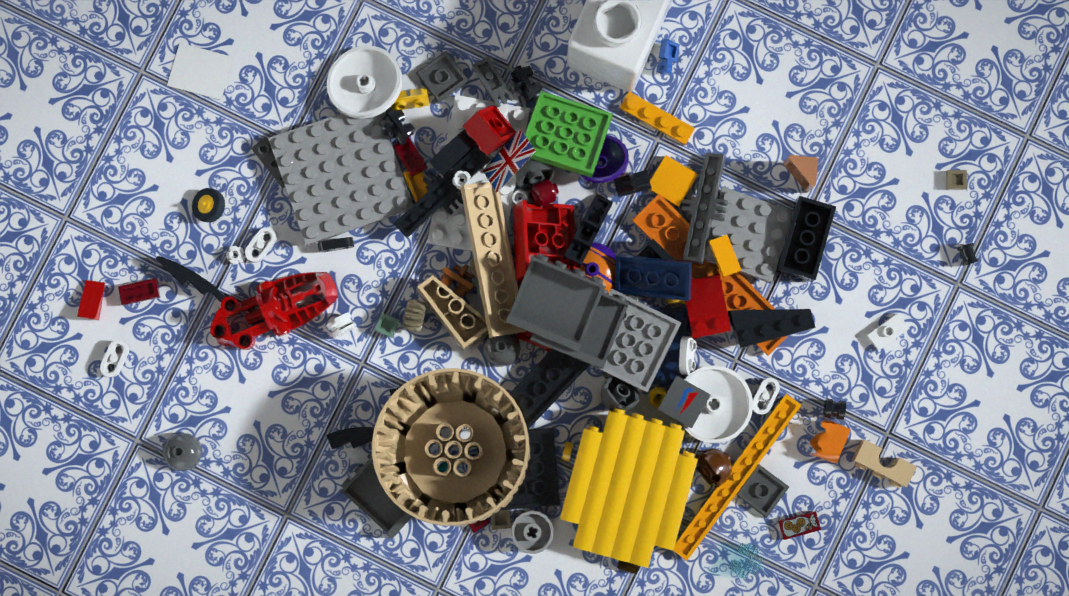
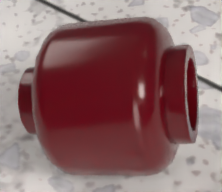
M548 179L534 183L529 191L533 204H537L540 207L554 203L557 200V194H559L557 185L555 183L552 184Z

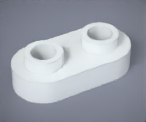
M270 228L260 229L246 247V258L254 263L262 261L276 243V233ZM265 235H270L269 241L264 240ZM254 250L259 251V255L256 257L253 256Z
M683 336L681 338L679 370L682 375H689L696 367L694 352L696 351L697 344L692 336Z
M115 340L109 345L100 365L101 373L104 376L115 377L120 373L129 353L127 343ZM118 347L123 349L120 354L117 353ZM111 364L114 365L113 371L109 370V366Z
M766 378L760 383L753 398V411L756 414H766L771 409L780 390L777 380ZM767 384L772 385L771 391L766 390ZM759 401H762L764 403V407L762 409L758 408L757 406Z

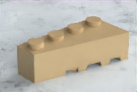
M433 275L417 286L416 291L462 351L488 332L486 318Z

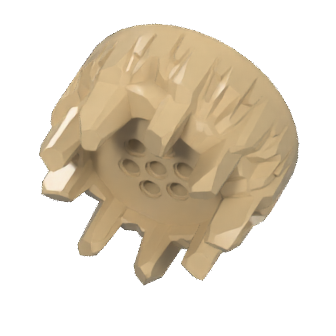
M458 368L429 371L403 384L393 393L381 410L374 427L372 439L374 469L386 494L406 513L424 522L439 526L465 527L468 524L476 523L478 520H485L492 516L493 513L498 512L501 507H506L512 500L513 495L518 491V486L524 480L525 470L530 459L527 426L515 400L494 380L483 374ZM449 428L451 430L450 436L442 438L441 431ZM463 430H470L469 438L462 439L460 437ZM439 445V452L434 455L431 454V446ZM452 446L459 447V453L455 456L449 453ZM472 447L479 448V454L475 457L469 455V450ZM446 462L448 464L447 471L439 472V465ZM464 463L468 465V470L462 474L458 472V467Z

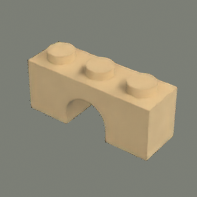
M861 440L852 458V461L856 463L855 466L864 471L866 468L873 471L872 475L881 480L883 478L890 480L889 484L898 489L901 486L907 487L917 466L902 458H895L893 464L886 468L879 462L882 448L867 440Z

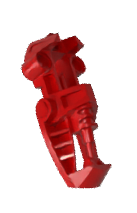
M327 272L302 273L276 281L260 283L256 287L258 294L241 302L234 297H225L221 301V308L218 309L211 323L210 334L216 338L218 344L243 350L252 349L255 345V338L270 330H273L275 336H284L319 316L337 300L338 294L335 282ZM318 280L317 283L312 285V289L304 292L299 291L293 294L291 292L297 288H300L302 286H305L309 283ZM311 294H315V296L323 294L325 297L324 300L298 309L296 304ZM230 301L235 302V308L232 311L227 309V304ZM259 306V309L245 314L246 320L249 325L265 319V321L233 334L227 319L238 315L242 311H248ZM219 326H223L225 329L224 334L221 336L216 334V329ZM244 336H248L250 339L247 346H242L241 339Z

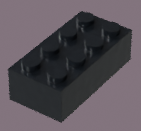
M803 196L796 198L786 239L775 272L809 282L816 280L836 206Z

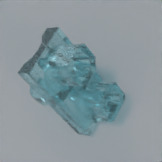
M741 543L738 553L746 557L743 563L734 559L730 569L737 573L738 577L745 580L749 572L756 575L758 569L764 571L765 567L760 565L763 558L757 557L760 548L753 544Z

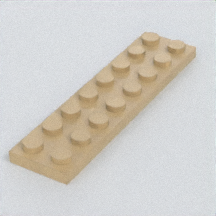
M490 182L462 185L460 188L489 338L526 332V330L506 322L519 290L500 192L496 193Z

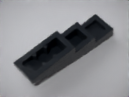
M598 194L595 195L564 255L563 261L580 269L613 204L612 201Z
M160 256L156 257V260L182 286L187 287L191 283L201 294L205 295L210 291L220 302L227 297L215 285L198 273L177 262Z

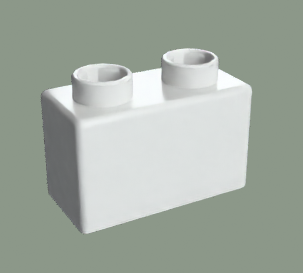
M586 0L568 41L567 65L572 69L627 92L634 91L673 0Z

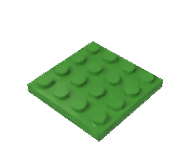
M541 91L525 136L536 150L530 158L592 178L613 113Z

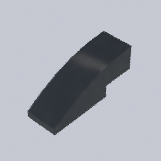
M464 129L441 149L429 163L444 177L478 144L467 135Z
M374 427L348 428L327 434L326 436L332 449L339 448L348 443H351L353 449L372 441Z

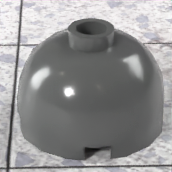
M529 158L515 175L519 187L522 186L523 190H531V186L534 183L545 179L551 181L554 178L555 172L552 165Z
M488 334L482 346L483 354L487 361L498 367H505L514 363L521 350L520 341L516 334L489 338Z
M611 375L602 386L601 400L609 410L613 411L614 408L628 412L639 402L638 394L640 390Z
M188 433L174 434L167 439L163 447L165 462L169 467L177 471H187L196 467L203 453L200 441L197 437Z

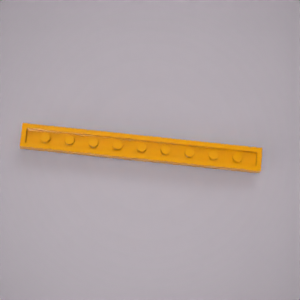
M788 394L782 397L732 465L729 479L720 487L715 488L678 538L674 546V552L686 561L690 558L802 406Z

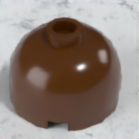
M708 448L695 456V458H698L699 463L697 470L708 484L714 483V487L717 488L729 479L732 466L731 458L726 452L716 448Z

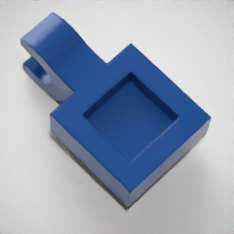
M662 39L658 57L662 61L657 66L656 71L663 74L665 72L671 74L672 63L677 62L680 44L669 39Z

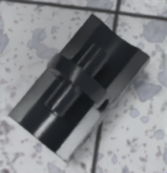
M519 65L515 67V70L510 74L512 76L510 80L512 87L509 90L511 93L516 92L518 97L523 96L526 103H528L541 92L542 86L538 81L530 83L528 78L534 75L530 66L521 67Z
M389 107L385 111L386 116L381 122L383 127L380 133L383 136L395 137L401 146L406 143L408 137L414 134L415 128L411 123L402 124L405 120V114L401 109L393 111Z
M647 170L614 179L618 198L652 189Z

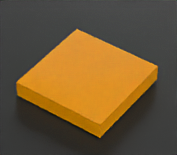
M666 155L650 180L652 187L650 191L657 195L660 194L665 200L679 207L699 174Z

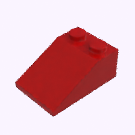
M720 274L691 279V299L686 301L693 338L731 331Z

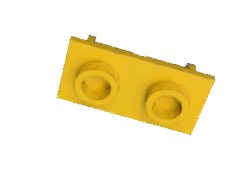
M423 87L411 89V96H407L406 90L400 91L398 98L391 106L392 110L401 109L403 111L405 109L430 106L427 89H423Z

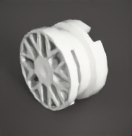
M349 312L335 318L334 321L326 325L328 330H331L333 339L343 336L357 326L351 320L352 316Z

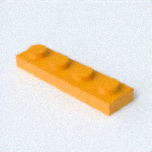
M630 91L619 108L683 145L687 144L695 130L694 127Z

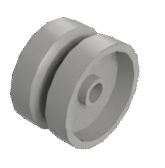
M535 510L523 512L516 517L511 530L513 543L519 550L529 554L543 552L551 544L554 535L551 520L544 513ZM530 528L536 529L535 535L529 534Z

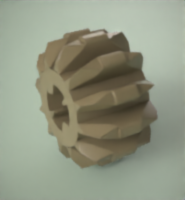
M410 299L407 302L403 320V328L410 332H420L422 330L426 311L425 302L416 299Z

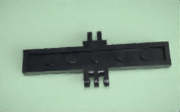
M477 145L443 178L440 175L435 176L430 172L428 175L433 179L431 182L426 177L422 179L427 184L425 188L428 192L406 211L394 225L408 238L441 206L452 215L454 212L449 206L452 205L457 210L459 206L454 201L458 200L460 204H463V199L456 193L460 189L452 182L457 171H466L470 174L471 179L491 159Z

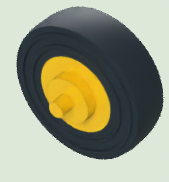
M212 188L200 190L192 201L194 216L206 223L218 220L225 209L223 195Z

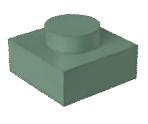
M382 313L375 331L393 338L400 320Z

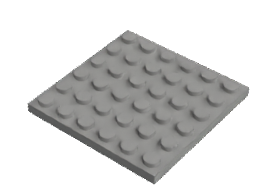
M342 113L268 138L306 246L405 213L413 206L389 135L383 136L380 133L383 127L381 124L383 121L381 114L371 118L359 119Z

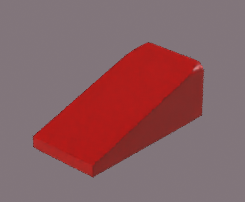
M86 280L77 317L93 320L100 319L105 289L104 282Z

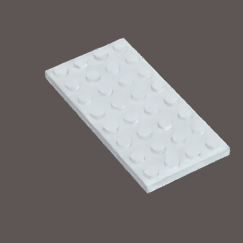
M455 95L446 145L465 129L463 125L477 111L493 106V101ZM500 103L501 106L497 109L516 132L521 128L525 134L530 108ZM502 147L487 156L492 160ZM489 163L471 178V184L489 182L483 172V169ZM515 174L499 191L507 229L513 202L512 196L517 182ZM461 190L456 193L462 198ZM455 200L454 202L459 208L456 210L450 205L449 208L454 212L452 215L441 206L432 215L427 244L473 252L464 204H460L458 200Z

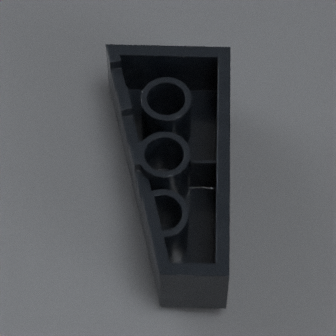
M811 309L728 311L738 349L816 328Z

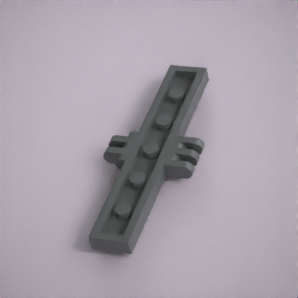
M705 153L696 197H691V200H683V205L689 207L683 206L681 211L688 213V216L692 217L683 261L703 264L712 219H725V215L718 214V212L726 213L727 208L720 205L727 206L728 201L717 199L725 162L724 154Z

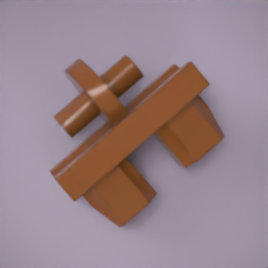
M467 264L463 268L458 265L454 267V270L459 274L454 273L447 267H444L442 270L443 275L440 281L448 288L453 281L458 283L459 285L454 293L461 298H464L469 291L472 292L474 289L472 283L462 278L463 276L468 279L472 277V274L467 272L469 268Z

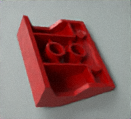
M522 200L512 207L516 280L523 281L531 257L533 255L537 256L538 253L549 257L548 261L553 263L556 261L565 263L567 265L566 268L570 270L577 268L563 261L564 255L575 236L574 205L553 203L540 207L528 204L526 200Z

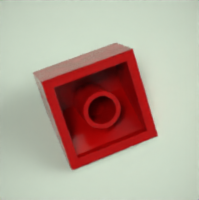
M495 105L477 111L463 125L467 135L474 139L478 144V148L486 155L500 149L517 133Z

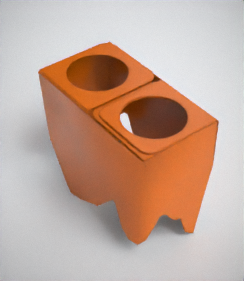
M823 420L821 425L826 431L818 433L811 439L810 444L817 453L810 455L831 463H837L851 429L831 420Z

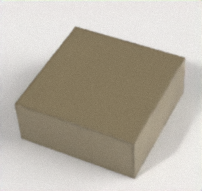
M967 170L946 171V190L967 189Z
M499 510L492 514V530L511 528L510 510Z

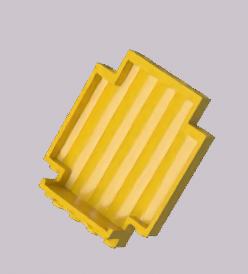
M614 408L613 411L609 410L603 432H600V428L589 425L588 428L584 427L560 519L578 524L572 547L648 568L654 545L674 550L698 458H695V454L683 451V454L679 453L685 430L681 429V425L673 423L670 426L663 425L662 420L652 418L649 421L643 419L644 415L633 413L630 416L624 414L625 410Z

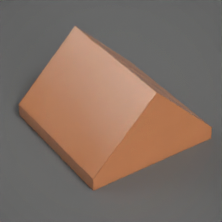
M790 155L785 160L784 166L806 193L809 192L816 185L818 158Z

